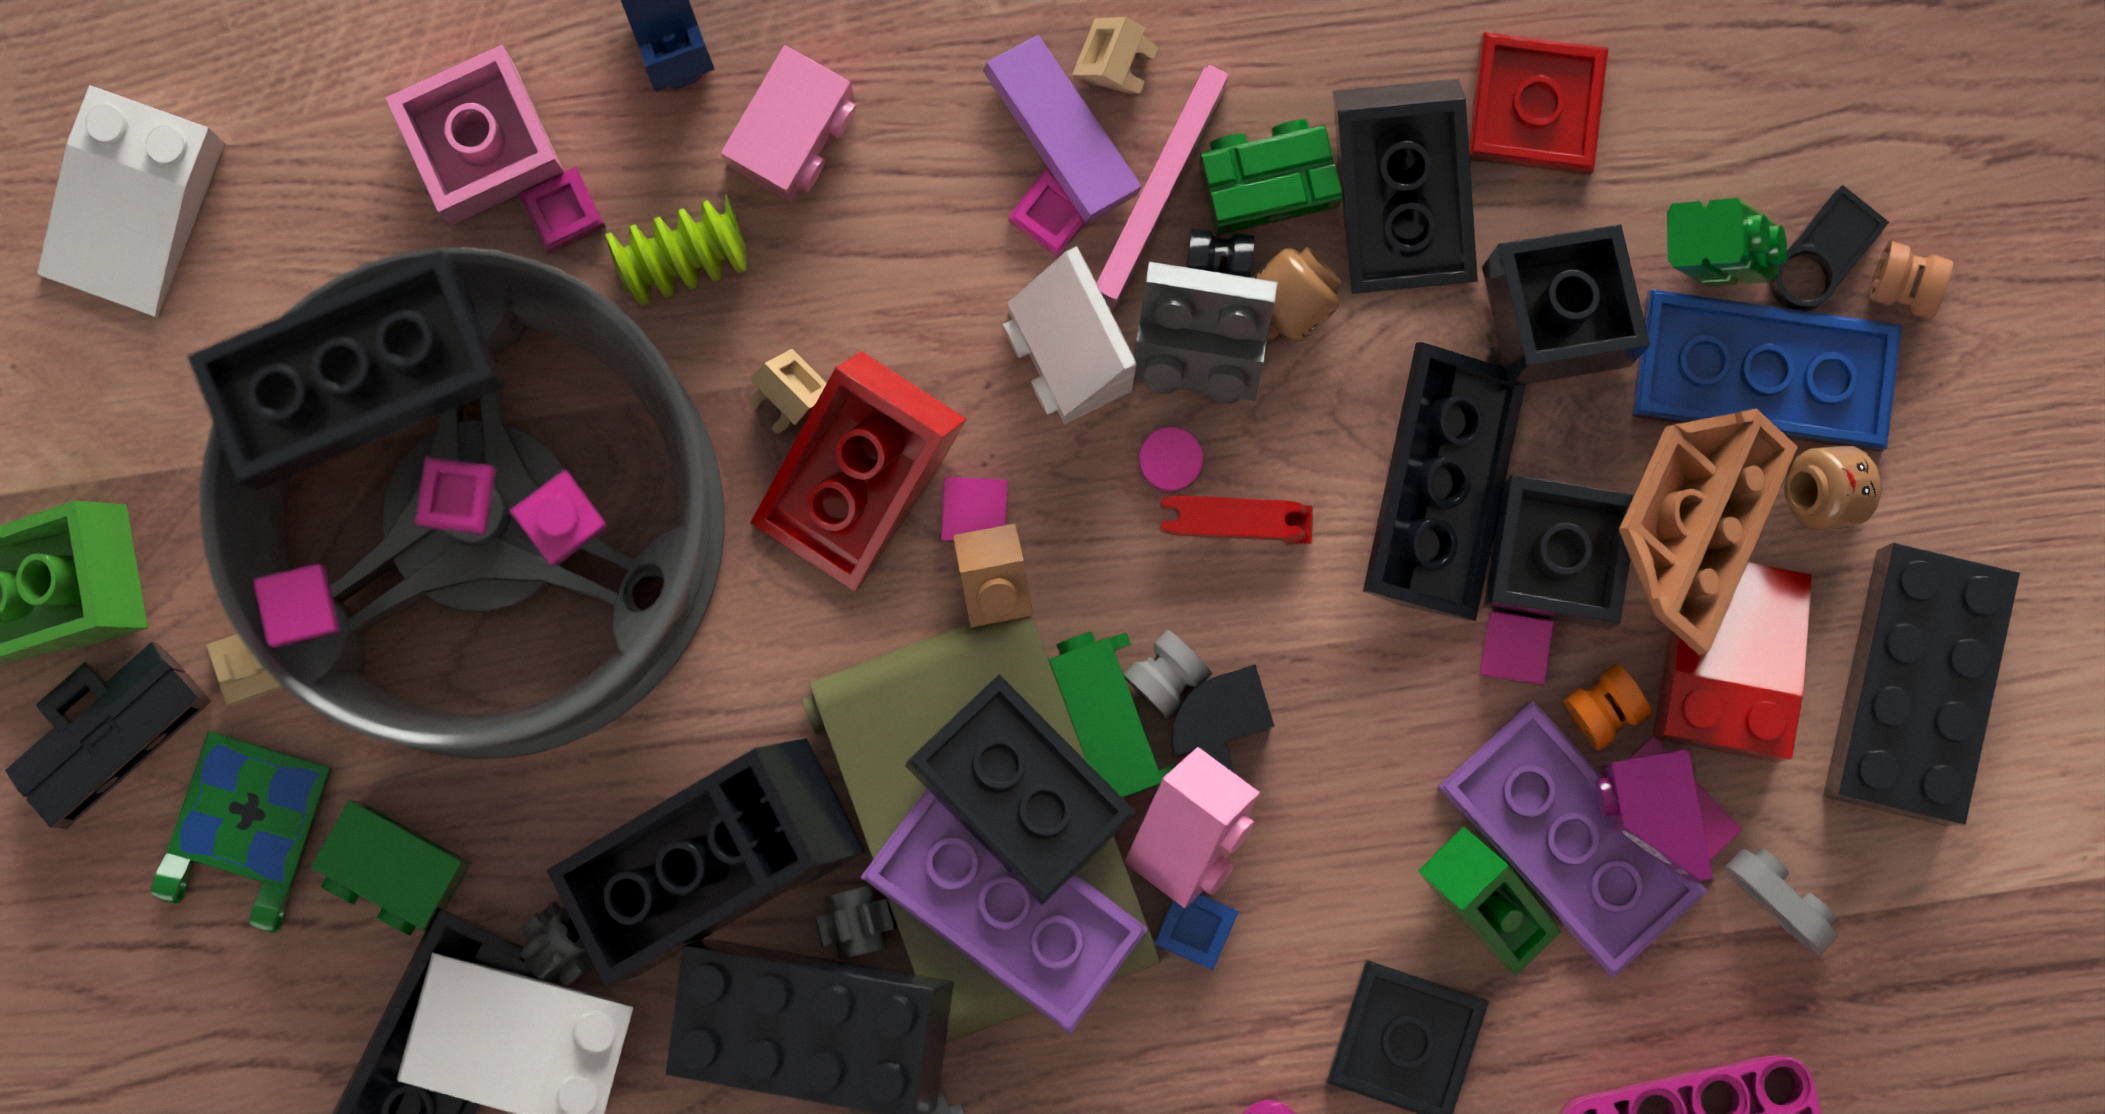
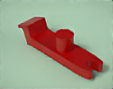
M1187 495L1164 497L1160 502L1162 509L1174 510L1178 515V519L1175 521L1165 520L1161 523L1159 529L1162 533L1176 536L1280 540L1286 544H1312V505L1303 506L1299 502L1288 500Z

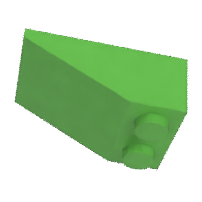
M74 500L0 525V664L95 645L148 628L126 504Z

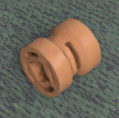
M1890 240L1885 246L1875 269L1869 291V300L1885 306H1890L1897 302L1908 306L1913 315L1931 320L1938 312L1947 291L1953 262L1951 259L1935 254L1926 258L1915 255L1908 245Z

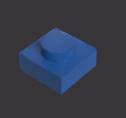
M1201 894L1185 909L1172 900L1154 945L1210 970H1214L1239 911Z

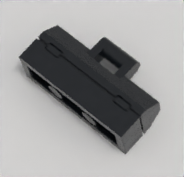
M149 643L107 681L85 661L36 704L37 708L54 728L5 771L16 789L23 797L27 798V802L49 827L69 828L212 702L189 674L185 673L186 671L158 643ZM92 691L98 700L72 722L65 713L87 693Z

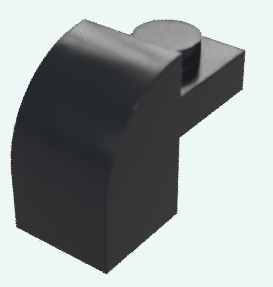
M1256 664L1213 677L1200 684L1187 696L1179 708L1172 725L1171 749L1173 759L1191 754L1199 747L1235 774L1226 743L1264 732L1274 727Z

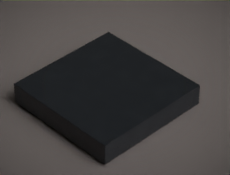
M1365 960L1325 1082L1417 1114H1453L1489 1001Z

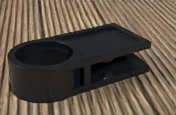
M1842 184L1787 250L1786 261L1797 256L1808 257L1816 261L1823 269L1826 281L1822 295L1812 300H1800L1792 296L1785 288L1782 280V270L1785 263L1778 264V275H1776L1774 282H1770L1773 296L1782 306L1788 309L1802 311L1816 309L1832 296L1836 287L1884 230L1889 221Z

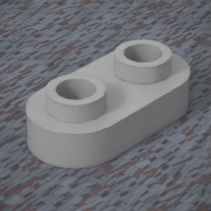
M1742 848L1724 867L1729 876L1798 942L1814 954L1821 956L1838 938L1837 933L1831 927L1837 919L1835 914L1822 901L1809 892L1801 898L1784 881L1790 874L1788 870L1765 849L1760 848L1753 854Z

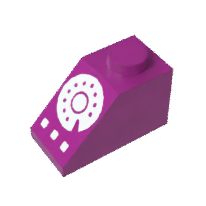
M1689 749L1602 765L1604 778L1596 779L1597 799L1602 816H1612L1614 829L1688 881L1712 879L1713 875Z

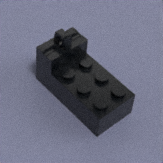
M807 738L753 748L549 868L547 872L604 985L607 986L645 973L683 950V945L701 941L793 887L816 881L865 853V850Z

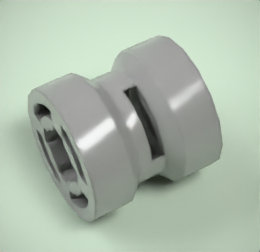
M1167 629L1154 642V654L1156 657L1153 659L1149 656L1145 661H1135L1123 675L1126 681L1159 714L1168 720L1181 707V697L1185 694L1183 688L1185 686L1189 688L1198 687L1212 675V672L1182 640Z

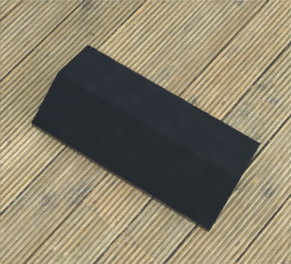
M1417 342L1415 344L1363 592L1400 606L1468 621H1476L1498 518L1502 487L1506 480L1526 385L1509 387L1504 367L1424 342Z
M437 908L332 1114H476L480 1106L479 1103L397 1080L431 955L436 953L539 979L529 970L524 958L520 955V952L525 947L487 927Z

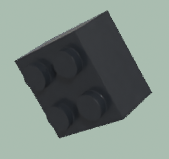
M1621 224L1499 243L1482 266L1509 387L1631 367L1650 346Z
M1512 474L1503 483L1483 608L1610 629L1620 624L1630 558L1619 528L1634 495Z

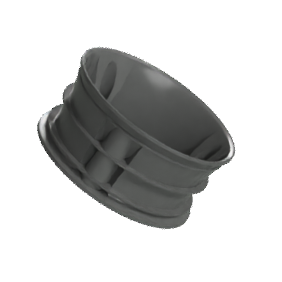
M472 248L427 249L402 253L367 263L336 277L311 292L283 315L442 250L455 264L496 366V355L519 341L526 330L530 328L567 340L591 353L609 366L632 388L656 422L665 442L675 488L674 529L654 539L636 559L618 552L596 537L579 548L628 571L622 581L619 593L564 569L563 566L569 556L554 567L550 565L511 510L565 471L561 462L541 441L520 428L508 425L501 389L480 397L482 420L464 421L462 405L438 414L437 431L423 437L404 455L392 473L383 499L382 526L385 539L341 579L330 585L340 632L328 634L312 642L308 639L273 648L268 645L254 580L292 571L286 542V503L291 476L256 491L237 482L215 425L212 423L204 454L200 484V521L205 555L213 584L224 610L243 643L262 667L288 692L314 711L344 727L367 736L443 756L496 759L540 753L567 745L590 735L628 712L667 676L688 648L712 598L722 559L725 533L724 496L715 452L701 416L682 384L671 372L660 352L643 331L614 303L589 285L561 270L521 256ZM426 457L493 466L496 469L486 535L420 527L415 524ZM396 566L406 579L353 615V612L343 602ZM653 580L664 581L662 594L656 603L647 610L642 611L638 603V595L641 588ZM548 585L614 606L613 632L619 649L610 659L589 676L565 691L540 702L514 710L489 714L445 713L397 698L375 686L362 676L365 666L363 634L377 623L427 597L440 605L463 612L492 613L514 608L534 598Z

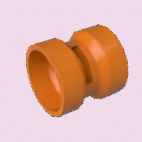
M1618 663L1599 674L1598 683L1590 689L1578 688L1563 698V703L1573 722L1597 751L1602 750L1615 741L1617 731L1624 726H1637L1653 715L1648 701L1636 682Z

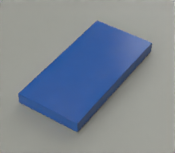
M1653 289L1647 293L1644 321L1650 346L1639 357L1632 417L1686 423L1758 409L1789 439L1837 446H1854L1858 449L1879 452L1887 449L1902 330L1901 324Z

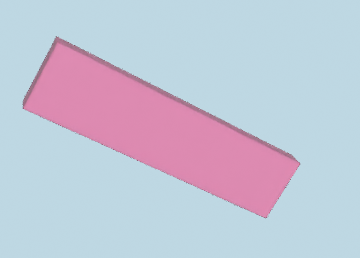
M1211 65L1208 68L1204 67L1096 283L1107 306L1116 310L1226 89L1229 74Z

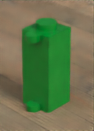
M1091 631L1058 643L1057 648L1060 655L1050 658L1049 663L1086 762L1124 799L1159 786L1162 779L1176 765L1158 770L1115 651L1131 645L1127 632L1096 641Z

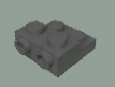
M1149 262L1134 360L1136 362L1134 381L1145 383L1149 389L1161 394L1171 393L1179 388L1208 393L1214 401L1223 404L1234 403L1240 398L1256 401L1275 302L1277 282Z

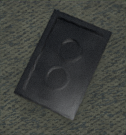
M1000 674L921 747L905 765L1042 906L1137 813Z

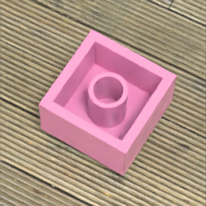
M499 45L386 97L438 213L449 226L494 207L564 173L520 75L503 45Z

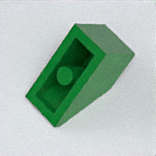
M1465 827L1461 828L1445 845L1439 848L1434 856L1418 870L1443 903L1514 976H1517L1561 933L1512 868Z

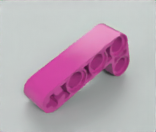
M1764 1055L1578 1096L1569 1100L1560 1109L1559 1114H1584L1587 1110L1590 1114H1637L1640 1103L1651 1095H1659L1665 1101L1667 1114H1706L1701 1105V1095L1705 1087L1714 1081H1721L1727 1086L1730 1093V1103L1723 1114H1821L1814 1080L1808 1068L1800 1061L1790 1057ZM1784 1067L1790 1073L1793 1088L1790 1095L1784 1101L1773 1103L1766 1095L1764 1082L1767 1075L1773 1069ZM1616 1102H1619V1113L1614 1107Z

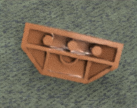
M1758 409L1665 427L1619 528L1634 572L1656 617L1699 655L1708 654L1798 448Z

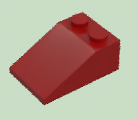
M860 351L835 367L750 523L855 592L860 588L938 471L967 419L866 353Z
M1748 562L1708 654L1699 655L1672 630L1670 631L1652 736L1657 740L1772 762L1792 759L1803 699L1812 574Z

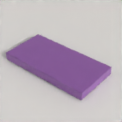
M1531 701L1437 788L1512 868L1610 977L1614 978L1697 902L1707 890L1699 881H1688L1614 829L1612 816H1602L1597 799L1596 779L1604 777L1534 701Z
M928 789L925 790L861 876L1069 1034L1072 1033L1148 930L1146 926L1076 874L1042 906Z

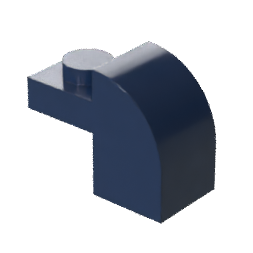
M621 0L638 44L645 69L655 91L665 88L678 89L686 87L698 81L703 74L715 70L689 0Z

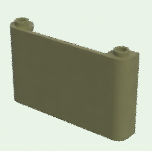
M1032 616L970 628V623L810 681L813 694L802 698L806 713L815 734L827 731L873 860L927 789L905 767L906 762L999 674L1085 760ZM1112 837L1076 875L1148 928L1116 840ZM888 898L915 974L954 981L946 1043L1037 1010ZM1149 929L1109 983L1160 964Z

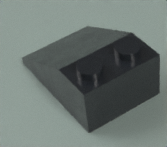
M1459 79L1333 91L1337 153L1351 293L1357 294L1478 282L1466 97Z

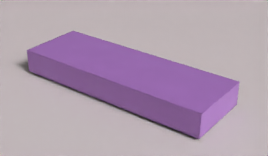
M1039 35L986 62L983 70L984 74L1086 224L1139 194L1142 188L1141 184Z

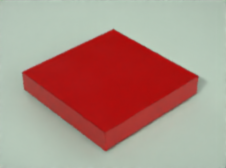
M1483 32L1469 135L1470 160L1591 175L1595 168L1609 48Z

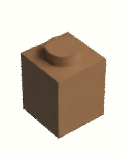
M1016 523L953 535L970 628L1034 616Z

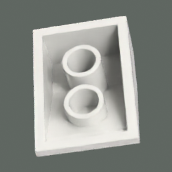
M89 85L66 143L37 274L158 318L225 142L209 127Z
M1076 246L1062 254L1008 302V313L1012 320L1002 324L1017 357L1021 358L1029 354L1040 375L1031 380V384L1045 413L1048 415L1058 411L1064 425L1132 392L1136 362Z
M432 953L397 1080L514 1114H604L633 1007L616 998Z

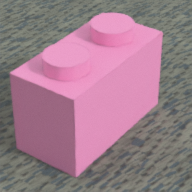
M784 45L721 151L725 165L789 202H792L799 189L808 192L823 169L825 159L820 157L819 154L830 135L839 139L849 126L857 109V105L850 102L854 96L851 82Z
M1197 747L1162 779L1124 863L1184 909L1204 890L1213 895L1224 884L1234 868V863L1228 860L1230 853L1233 854L1240 848L1255 825V822L1248 816L1260 792Z

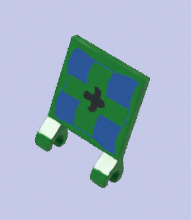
M208 731L167 852L152 882V895L170 903H180L184 899L188 888L193 862L253 879L264 884L251 910L250 924L260 930L277 933L282 927L290 892L332 769Z

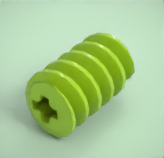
M725 194V213L719 214L708 200L701 202V221L695 222L684 208L677 210V229L673 231L670 230L660 216L653 218V237L649 239L645 237L636 224L629 226V245L625 247L620 244L611 232L605 234L625 292H630L641 306L650 303L651 284L653 283L667 298L674 295L675 276L677 275L691 290L698 287L699 268L701 267L714 282L722 279L724 259L730 263L738 274L745 272L747 267L745 242L727 194Z

